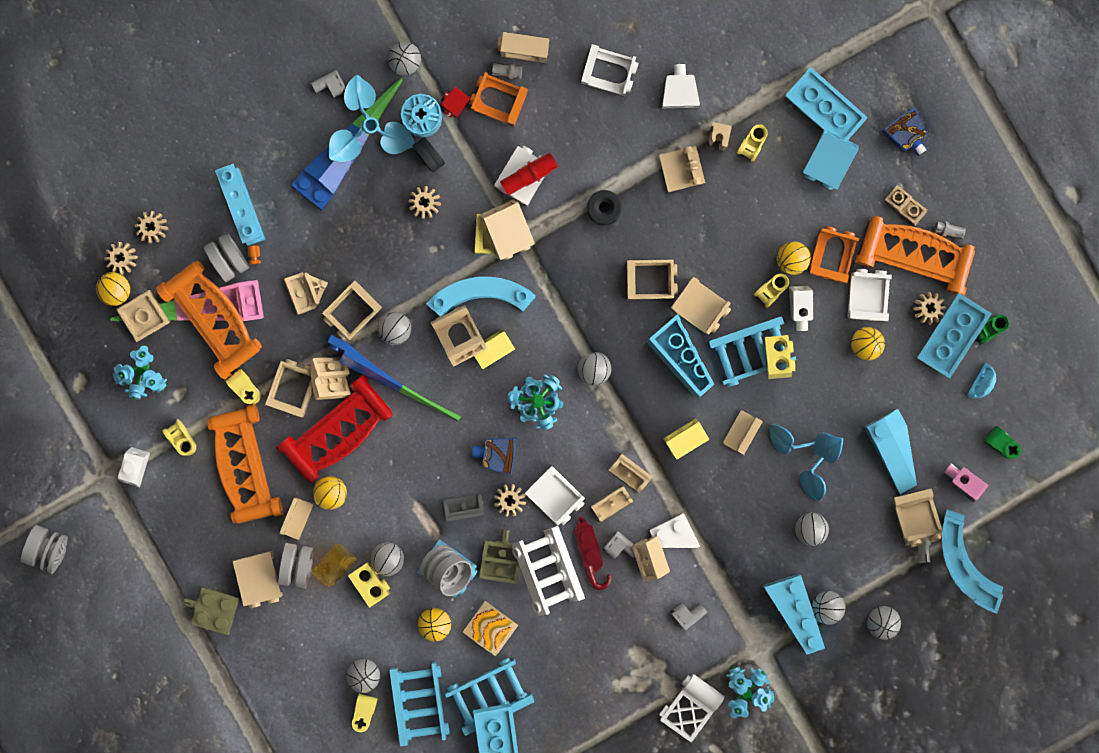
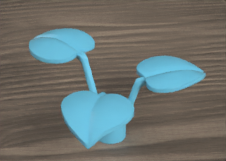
M359 75L354 76L347 84L344 92V102L350 110L360 108L361 113L365 117L361 124L362 130L354 137L348 130L336 131L330 138L329 158L337 162L353 160L360 154L362 149L360 142L356 139L364 133L372 134L376 131L383 135L380 139V144L383 150L389 154H399L412 148L415 142L405 126L398 122H388L384 127V131H382L378 121L373 117H369L363 108H369L374 104L376 93L373 87Z

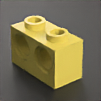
M788 335L765 337L768 379L792 377V371H795L794 359L791 360L790 353L793 352V341H789ZM781 344L785 349L783 351H776L774 346ZM778 363H784L786 365V369L779 370L776 368V365Z
M368 561L350 573L348 577L370 608L390 594L388 591L390 587L384 579L381 581L377 575L378 573L374 571ZM363 570L370 573V579L367 581L362 580L360 577V572ZM374 586L379 587L381 595L373 596L371 588Z

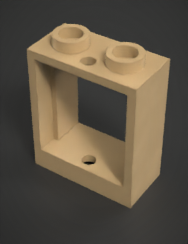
M503 32V37L498 39L497 48L501 52V57L546 63L549 39Z
M674 260L627 261V300L674 299V295L678 294L677 283H674V276H677V264H674ZM635 266H668V294H636Z
M354 281L322 314L325 316L323 320L330 327L335 325L339 329L337 334L342 339L346 340L348 338L351 341L383 307ZM355 291L373 311L349 333L331 313Z
M286 359V362H280L265 405L304 417L313 392L312 380H310L301 408L275 399L285 368L311 376V367L305 365L303 369L297 366V362Z

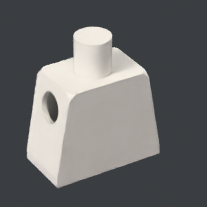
M685 64L674 65V75L666 77L662 109L698 108L700 102L694 75H686Z
M809 286L789 287L791 319L796 321V331H807L808 320H813V290ZM801 308H804V311L802 313H799V310Z
M133 447L126 451L118 480L140 487L150 452Z

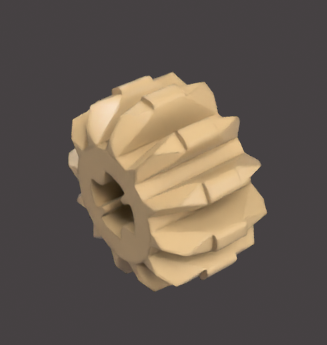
M427 186L424 187V192H421V189L418 187V195L414 192L411 193L415 200H408L409 203L415 204L409 207L410 211L417 209L414 213L416 217L422 212V219H425V213H428L429 218H432L433 216L430 211L438 213L434 206H441L440 202H434L440 196L435 195L432 197L435 190L432 189L428 193ZM422 198L430 200V203H427L429 205L427 207L420 206L419 202L422 203Z
M151 211L149 217L147 212H143L145 219L137 218L141 224H135V227L141 230H138L136 235H142V241L148 238V243L152 244L153 237L156 242H160L159 235L165 238L166 235L162 233V230L166 231L168 227L162 226L167 222L166 219L160 220L162 214L158 213L155 216V211ZM149 223H155V225H153L154 227H156L154 231H148V229H150L147 227Z
M118 242V248L111 244L113 251L106 250L110 257H104L105 261H111L106 267H113L112 272H117L119 269V273L122 275L124 274V268L130 273L131 268L129 265L136 267V263L132 262V259L136 260L138 256L131 255L136 250L134 248L129 250L130 244L128 243L123 247V243ZM124 254V256H123V257H125L124 262H123V261H120V262L118 263L119 259H117V256H118V255H121V256H122V255Z
M927 292L926 297L923 294L919 295L921 301H914L915 304L919 305V307H913V311H919L915 318L922 316L920 322L924 323L927 319L928 325H931L933 320L938 323V316L944 317L945 315L940 312V310L946 309V306H940L944 299L937 301L938 294L936 293L932 297L931 292ZM932 304L931 308L933 311L927 312L926 305Z
M505 484V492L501 489L497 490L501 497L494 496V499L500 500L494 506H502L498 510L499 513L506 509L505 516L507 517L509 510H512V515L516 516L515 508L522 512L523 509L518 505H526L525 501H519V499L525 498L526 495L521 494L518 496L522 489L519 487L516 492L513 491L515 488L514 484L511 485V490H508ZM508 495H512L515 503H511V506L507 505V501H504L505 497L508 498Z

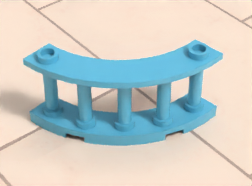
M474 277L447 286L434 295L426 304L439 316L446 315L450 310L463 302L479 298L503 300L524 311L536 295L510 280L496 277Z
M947 509L942 530V548L950 575L961 591L976 604L997 614L1003 597V586L995 584L984 577L972 564L963 541L965 515Z

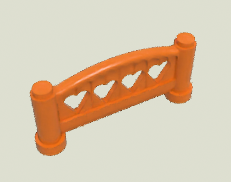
M872 216L860 254L856 256L855 263L873 268L875 261L946 282L948 283L947 292L955 295L960 293L965 296L967 289L965 284L975 254V247L968 244L958 247L948 239L931 231L907 225L884 224L883 218ZM886 233H889L892 237H899V243L889 251L884 240ZM904 239H908L910 242L915 241L918 245L917 249L907 257L902 244ZM921 246L934 247L936 253L924 263L920 249ZM941 250L954 255V259L944 268L939 257Z
M199 261L192 262L168 282H162L158 285L156 290L164 301L169 302L173 298L176 300L218 357L219 361L214 364V369L222 379L226 380L232 375V371L258 353L262 345L256 338L253 340L249 338L246 327L234 305L213 282L202 274V271L205 270L202 263ZM195 283H199L201 289L206 292L204 298H190ZM206 299L212 300V305L217 307L216 313L202 314ZM218 314L223 315L224 321L228 322L229 327L227 329H213ZM229 330L235 331V336L240 338L239 344H224Z
M255 403L247 405V408L207 419L209 430L215 431L217 469L223 488L235 509L234 512H231L232 522L237 524L271 515L275 517L283 515L281 500L279 497L271 498L252 425L253 423L260 422L259 412ZM227 431L242 436L231 448L226 445L227 439L224 437ZM231 450L246 454L245 458L237 466L231 464L232 458L229 456ZM240 469L251 473V475L243 484L238 485L234 470ZM241 487L256 492L247 503H242L240 500L241 495L238 491Z

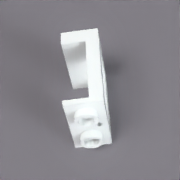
M592 44L581 84L625 96L626 92L631 91L633 81H630L631 74H635L638 63L635 62L636 57L633 56L631 58L600 49L599 46ZM596 58L623 66L628 73L627 79L623 83L618 84L592 77L591 74Z

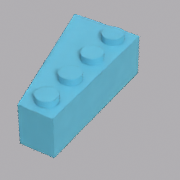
M677 314L646 342L691 394L698 399L714 383Z
M795 574L762 585L806 654L825 649L801 575Z

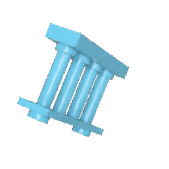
M234 164L215 170L242 244L246 243L247 246L266 240L240 169L235 168Z
M782 316L708 341L710 349L715 348V351L718 350L727 380L721 381L722 385L727 384L728 387L739 384L738 380L767 370L766 350L761 337L763 335L762 331L769 329L773 336H781L779 329H781L780 325L784 324ZM749 335L755 340L763 364L762 368L752 370L743 344L744 337ZM732 341L734 345L736 344L745 370L744 374L734 376L725 350L726 343ZM781 344L776 345L778 351H783L785 349L784 346ZM796 356L791 357V360H797ZM778 363L776 365V367L782 366V369L786 368V365L784 363Z
M506 658L499 662L500 666L459 686L458 683H455L447 688L448 691L445 692L446 698L453 695L465 720V725L462 726L465 736L476 730L474 718L471 717L460 691L470 687L480 709L487 708L488 705L477 685L478 682L487 678L499 704H509L510 702L506 701L494 676L498 672L505 670L517 695V700L511 702L512 712L534 703L532 694L523 692L511 667L516 664L515 659L510 660Z
M436 661L432 662V669L405 673L399 671L398 667H392L389 670L400 746H407L409 740H412L413 737L441 733L442 740H446L447 734H450L449 724L444 721L438 677H442L441 668L436 665ZM433 676L435 688L408 692L401 690L400 683H403L404 680ZM436 695L437 707L411 711L404 709L403 702H406L407 699ZM439 714L440 726L410 730L406 726V721H409L410 718Z

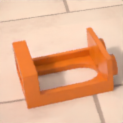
M486 72L484 76L480 75L476 84L479 87L477 94L473 93L469 102L472 105L471 110L515 126L528 89L490 76ZM491 87L515 96L516 100L511 113L507 114L485 105L481 101L482 91Z
M826 226L825 229L819 230L808 274L845 284L848 282V272L859 238L855 237L854 233L844 231L842 234L836 232V228ZM832 237H838L844 243V251L838 272L820 268L826 243Z

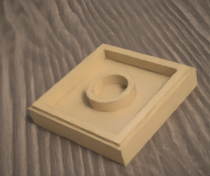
M150 290L116 309L136 342L170 323Z

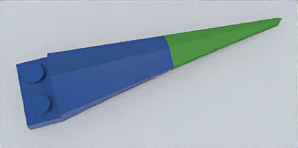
M402 78L396 81L365 111L369 117H373L377 121L379 120L400 86ZM362 114L346 129L352 133L353 137L362 130L361 124L365 120L364 115ZM364 133L356 139L362 147L370 134ZM328 146L303 170L291 186L322 211L336 193L355 158L346 162L333 161L329 158Z
M329 334L326 340L330 343L329 347L338 352L343 349L339 363L457 421L460 420L461 416L431 402L402 385L372 364L347 342Z

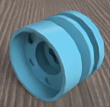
M425 94L413 95L402 106V122L407 131L415 137L432 136L442 124L440 105L431 96ZM420 110H423L424 114H427L423 116V119H420L419 116H416V114L420 113Z

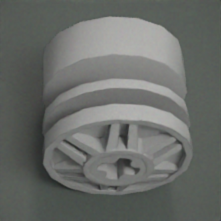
M35 525L24 545L21 562L34 567L41 560L40 569L44 571L47 567V572L53 574L64 558L68 537L61 535L59 538V533L54 532L50 539H48L49 530Z
M439 545L429 551L423 559L421 574L424 579L434 585L442 594L454 596L460 593L470 582L472 566L449 546Z

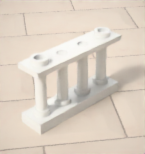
M558 526L544 530V538L524 545L523 540L512 543L513 555L518 560L533 601V609L538 616L549 614L548 606L567 598L570 602L580 601L585 598ZM548 544L552 552L551 555L531 563L527 552ZM551 563H556L557 574L540 581L537 580L534 570ZM561 580L565 591L544 599L541 588Z

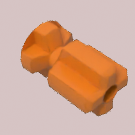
M248 246V257L252 258L249 261V265L261 264L260 260H257V257L260 256L259 246Z

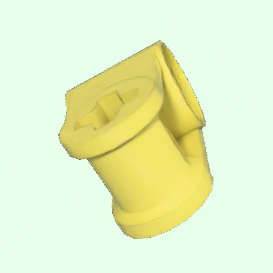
M763 125L752 127L736 154H742L751 159V162H754L768 135L766 127ZM755 129L763 131L761 139L754 137L753 132Z
M776 274L753 295L757 296L767 309L788 287L789 279L784 274ZM777 277H782L785 280V285L782 288H778L775 285Z
M239 369L226 380L227 385L244 403L256 404L260 401L261 394L242 369ZM248 392H254V394L252 395L254 398L253 400L247 399L249 397V395L247 394Z
M179 419L168 429L162 430L180 455L190 456L195 453L196 444ZM184 442L190 443L191 448L188 452L182 450Z
M359 693L352 720V727L355 731L364 732L368 729L378 698ZM360 718H363V722L366 723L362 728L358 727V723H356Z

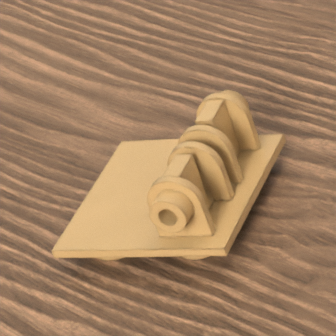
M696 146L659 155L668 192L705 183Z

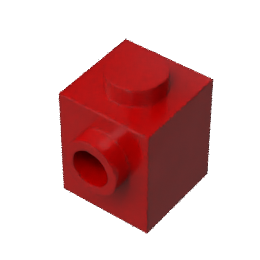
M455 86L451 93L447 91L442 97L441 101L443 103L441 106L444 108L442 112L450 118L452 116L458 118L469 104L471 98Z

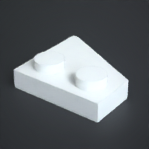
M684 513L649 530L652 537H659L662 548L700 547Z

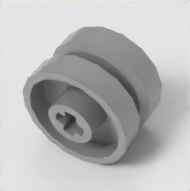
M226 232L218 237L222 250L214 242L205 245L204 249L215 270L225 282H228L235 277L231 265L240 273L249 269V265L231 236Z
M286 543L282 555L278 583L279 585L289 586L295 575V587L306 589L312 571L313 547L303 546L297 557V545Z

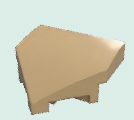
M303 272L284 279L297 315L316 309L328 282Z

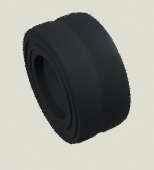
M425 137L412 146L432 173L445 164L444 160Z
M609 190L595 192L587 204L589 217L599 225L612 224L619 218L622 211L620 198ZM602 202H607L610 205L609 212L602 213L599 210V205Z

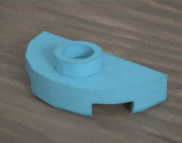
M986 362L967 394L970 398H983L994 388L996 373Z

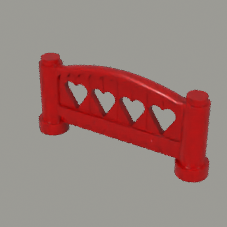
M364 374L350 385L354 393L295 441L289 436L276 447L280 454L284 453L306 481L310 483L315 481L319 477L318 471L345 458L369 436L379 420L382 419L385 422L393 415L392 410L367 382L369 379ZM355 408L370 412L371 418L365 420L364 424L359 425L356 422ZM340 420L355 424L356 430L350 432L348 437H344L341 432ZM325 432L341 437V443L335 444L334 449H329ZM311 445L324 448L327 451L326 456L321 457L320 461L315 462L312 459Z

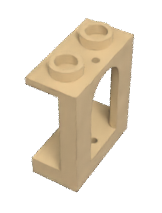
M465 305L457 307L452 312L440 316L431 322L453 367L488 349ZM454 324H463L472 339L454 347L448 331Z

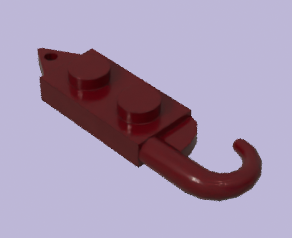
M579 516L574 532L588 581L594 589L604 590L611 583V575H607V580L603 584H599L596 581L594 572L601 569L603 560L593 525H589Z

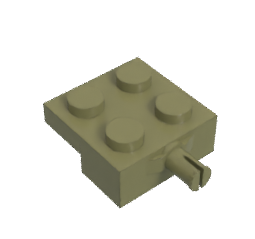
M502 529L501 540H485L479 578L517 584L520 566L517 558L513 555L512 543L508 542L510 530H507L506 537H504L506 529Z
M204 586L196 601L185 598L183 606L194 608L191 625L229 635L240 598Z

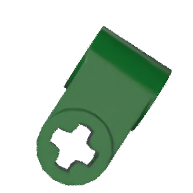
M995 315L989 318L977 336L979 345L986 343L996 335L1007 330L1009 319L1004 315ZM997 318H1001L1004 322L1003 327L1000 329L995 326Z
M995 426L984 439L987 445L1007 459L1018 458L1022 452L1021 446L998 426ZM1014 446L1013 451L1015 454H1008L1010 451L1008 447Z

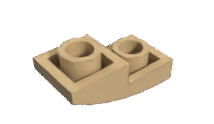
M898 185L885 199L890 206L915 226L927 213L925 207L915 201L910 194Z

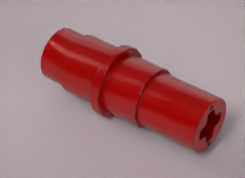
M548 153L532 162L528 161L527 165L504 178L500 183L507 195L510 196L525 186L527 187L536 181L540 182L541 178L552 173L551 171L557 169L558 165L552 154Z

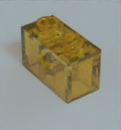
M336 543L311 573L323 585L333 587L357 558L346 546Z

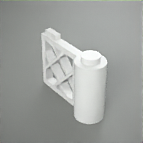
M694 674L686 676L682 682L683 689L669 707L666 705L659 714L662 716L660 721L690 742L694 740L725 698L724 695ZM683 695L690 700L691 707L680 708L679 700ZM702 708L708 712L704 718L695 719L694 709ZM692 710L693 720L682 721L681 711ZM678 712L680 722L672 723L666 718L670 713ZM694 723L695 730L691 736L684 732V724Z

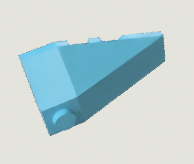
M896 409L864 426L899 494H902L915 487L917 482L907 425L899 410Z

